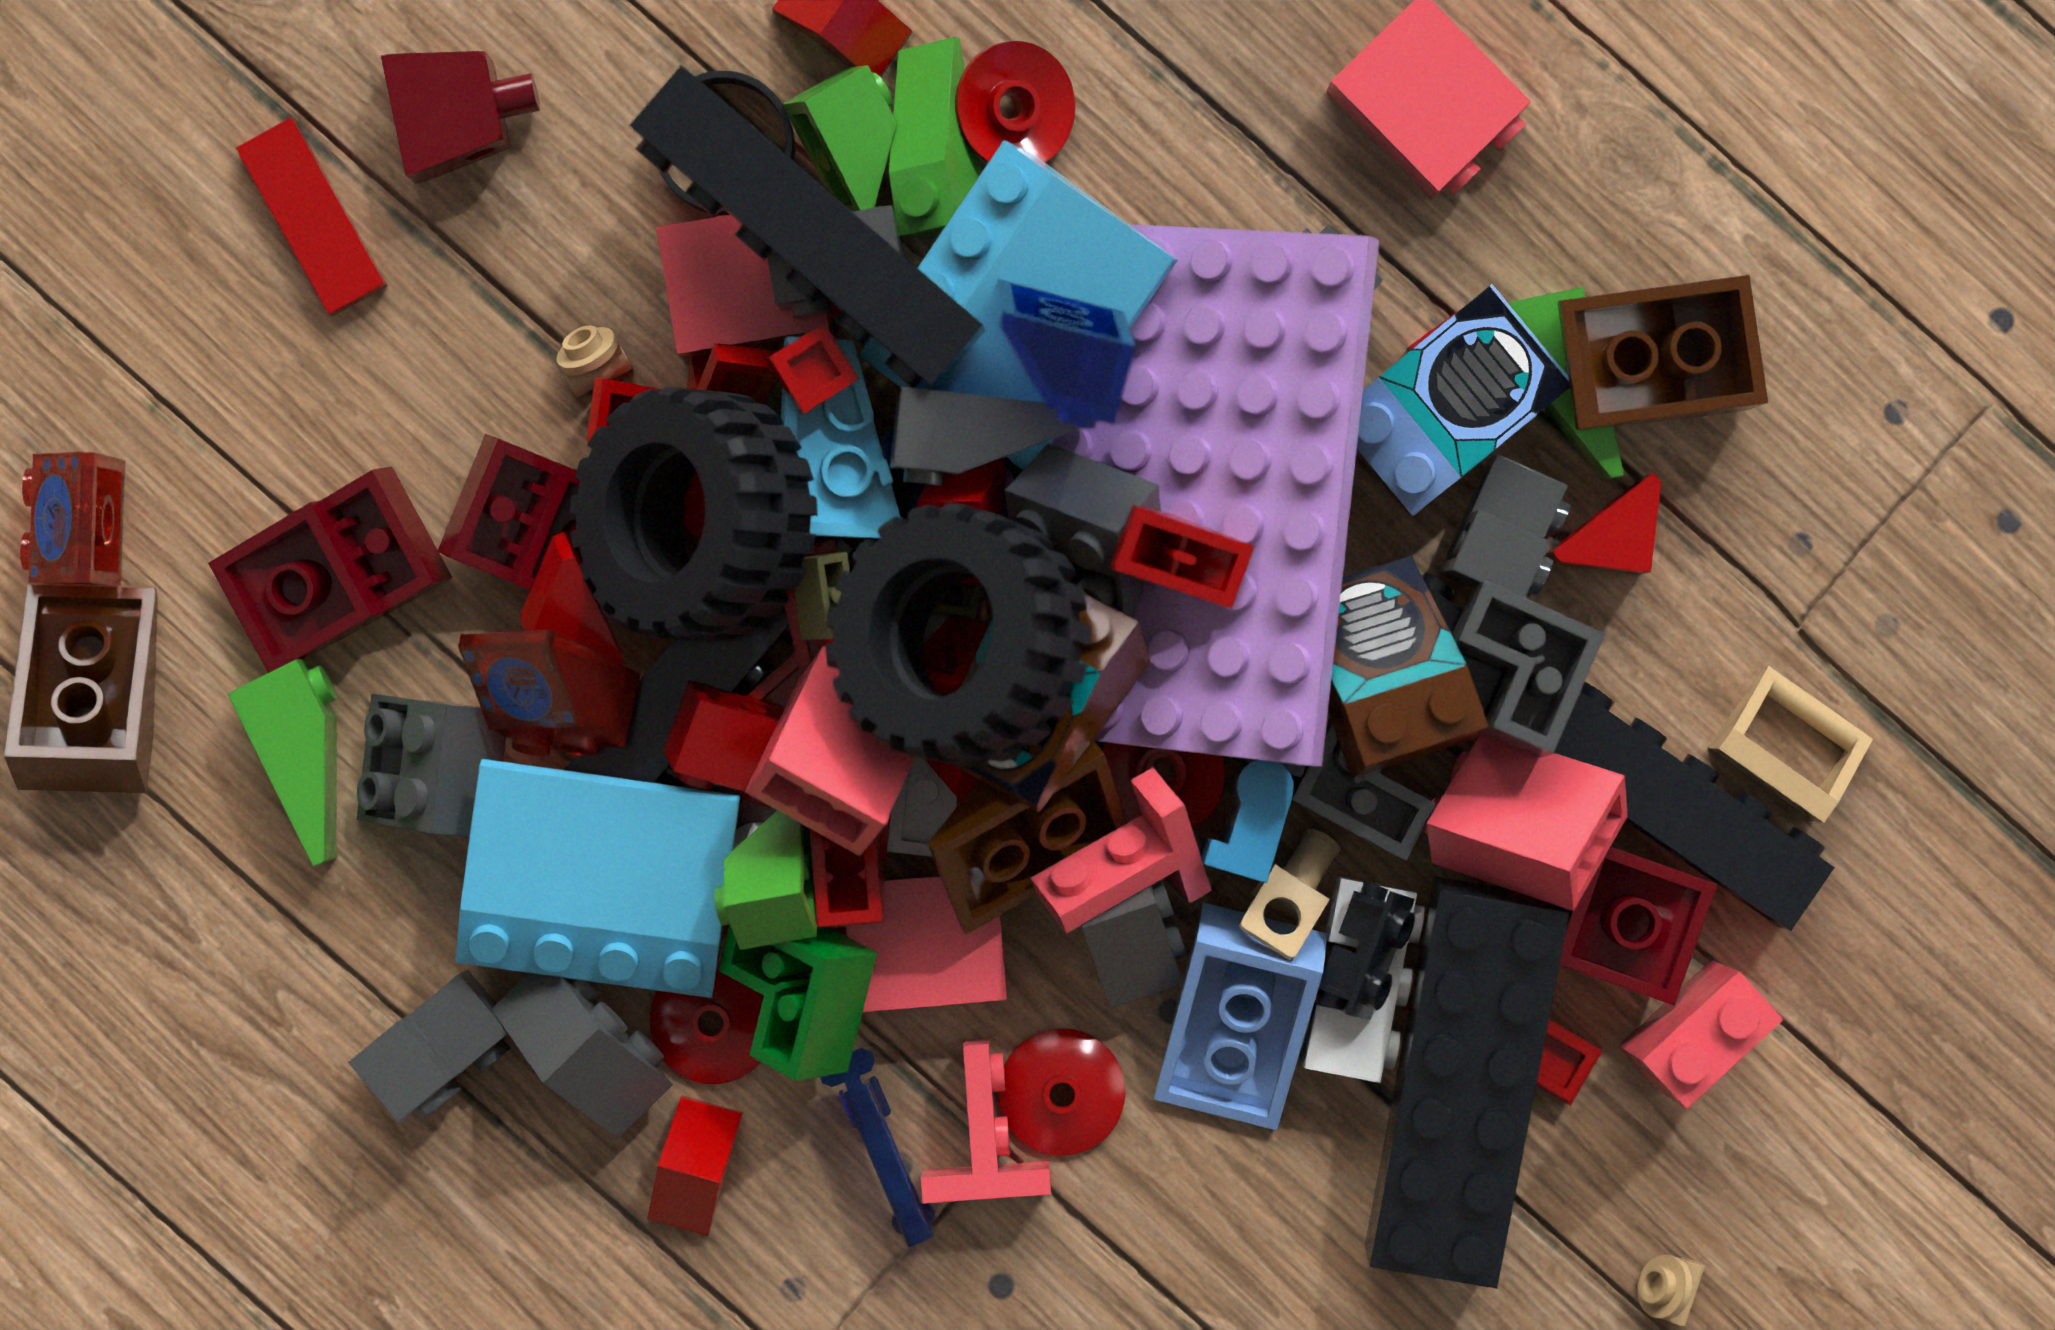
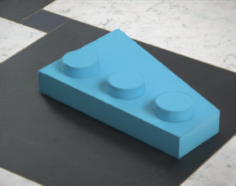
M800 337L785 338L784 347L788 346ZM835 339L859 380L802 415L799 414L782 387L781 420L783 423L781 426L789 427L802 447L797 454L799 458L807 459L814 480L808 482L810 495L817 497L818 516H811L810 533L825 537L880 539L881 537L877 532L880 526L894 517L902 519L903 517H900L891 485L893 480L888 462L883 457L873 422L874 413L853 340Z

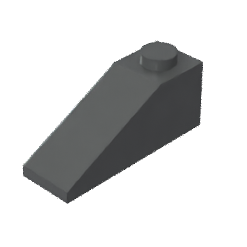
M901 387L897 390L889 468L904 470L903 482L942 486L943 474L956 475L1096 423L1098 409Z

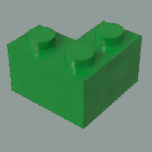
M729 925L719 971L764 995L750 1056L794 1081L848 1072L877 952L832 928L818 929V927L816 937L740 950L731 925Z

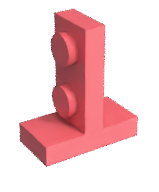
M1154 768L1131 780L1142 813L1141 816L1031 877L1037 896L1066 933L1166 876L1170 878L1189 903L1212 891L1185 806Z
M989 1038L964 1040L963 1053L972 1166L922 1170V1203L1051 1195L1049 1161L998 1164V1156L1010 1155L1007 1116L995 1117L993 1092L1005 1091L1003 1053H990Z

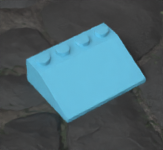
M1004 140L918 267L920 271L980 321L985 328L982 336L938 385L935 391L1078 406L1178 260L1033 153ZM872 337L859 356L899 387L911 388L884 364L892 354ZM923 380L916 386L918 389L933 390ZM1055 438L1005 457H1008L1013 464L1024 470L1048 443H1053Z
M481 759L461 897L455 963L712 998L723 934V926L720 924L716 912L714 891L716 887L724 885V858L734 849L740 795Z

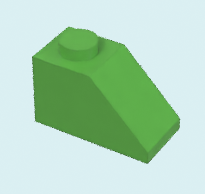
M868 65L844 68L782 104L825 189L852 212L875 208L897 124L889 108L892 105V97L887 85L878 74L871 72Z
M778 810L724 858V885L716 887L714 891L715 907L719 922L722 926L731 925L740 950L817 936L810 829Z

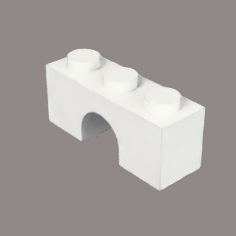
M1336 875L1325 933H1328L1327 940L1329 942L1358 948L1360 941L1340 934L1339 930L1353 891H1361L1364 883L1363 880ZM1373 883L1389 889L1384 902H1386L1390 891L1415 899L1411 912L1415 915V922L1408 942L1418 944L1425 908L1424 906L1415 905L1417 893L1409 889ZM1407 943L1402 949H1397L1388 971L1392 975L1390 993L1384 1005L1379 1010H1374L1371 1020L1344 1014L1349 1002H1347L1344 1011L1322 1004L1320 1001L1314 1002L1300 1060L1305 1069L1381 1083L1383 1068L1394 1069L1400 1044V1032L1391 1030L1395 1005L1406 1006L1412 982V969L1403 968Z

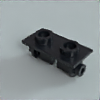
M1364 881L1360 892L1353 891L1339 930L1340 934L1360 941L1357 951L1354 953L1334 945L1320 981L1319 989L1324 990L1320 1003L1344 1011L1349 1000L1344 1014L1371 1020L1374 1010H1379L1384 1005L1390 993L1392 975L1388 971L1397 949H1402L1411 936L1415 922V915L1411 912L1415 899L1390 891L1386 902H1384L1389 889Z

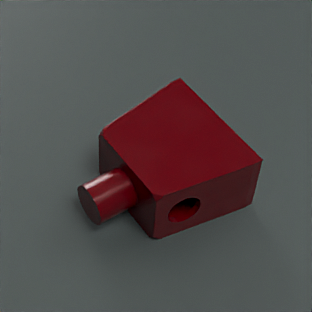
M486 52L399 53L381 56L405 176L415 184L429 181L507 150L511 147L506 118L540 111V102L533 74L529 73L497 80L494 62Z

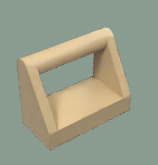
M1767 665L1757 676L1710 743L1708 749L1809 820L1825 823L1843 796L1868 750L1872 738ZM1766 696L1772 698L1845 750L1819 788L1744 736Z

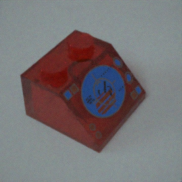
M95 452L33 454L32 468L25 470L22 483L24 504L27 507H31L30 532L23 534L20 546L21 565L23 570H29V583L121 587L125 460Z
M553 630L460 635L458 648L488 729L512 739V748L514 750L537 757H548L551 749H561L575 755L593 756L595 755L596 748L624 747L640 673Z

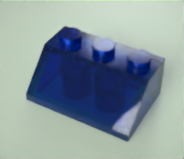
M997 279L994 292L999 325L1047 407L1058 410L1056 418L1073 426L1095 429L1097 421L1114 425L1136 348L1124 311Z

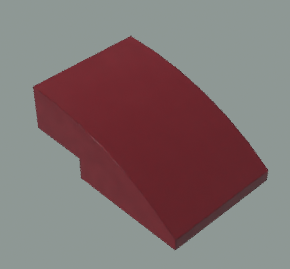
M485 434L437 552L531 590L552 537L565 531L573 548L571 531L576 530V514H570L571 495H577L580 480L575 478L577 470ZM574 550L579 563H583L581 553ZM591 587L593 592L595 593V591L597 590L596 587ZM600 605L606 620L620 625L614 618V614H607Z
M392 466L373 469L324 499L306 504L208 563L267 673L296 659H304L332 645L453 578L440 553L437 552L438 550Z
M1610 846L1575 910H1568L1569 917L1559 965L1675 1006L1717 884Z

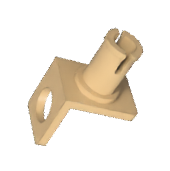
M1308 828L1304 831L1301 837L1302 840L1284 869L1275 864L1270 870L1267 883L1259 881L1251 891L1254 899L1239 923L1242 931L1286 959H1293L1298 954L1330 900L1316 891V888L1333 859L1338 856L1341 848L1330 836L1315 829ZM1268 905L1298 924L1295 931L1289 934H1277L1269 929L1264 921L1263 912L1265 906Z

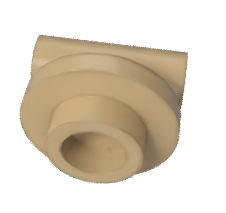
M588 325L572 331L564 339L563 347L558 352L556 358L560 369L565 373V377L577 398L593 390L595 378L612 380L633 369L622 346H619L613 331L606 327L596 328Z
M1666 1254L1652 1258L1643 1268L1638 1280L1637 1293L1642 1309L1651 1317L1685 1326L1705 1265L1684 1257L1678 1258Z

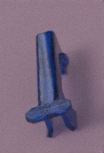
M861 1047L853 1051L848 1072L819 1078L823 1084L830 1087L845 1083L847 1088L839 1091L840 1098L852 1126L859 1131L894 1213L892 1217L893 1229L898 1234L903 1235L907 1246L911 1247L935 1236L932 1225L935 1211L929 1203H922V1199L911 1180L886 1121V1116L891 1114V1109L878 1079L873 1076L866 1079L864 1083L861 1081L860 1075L870 1072L875 1062L872 1051Z

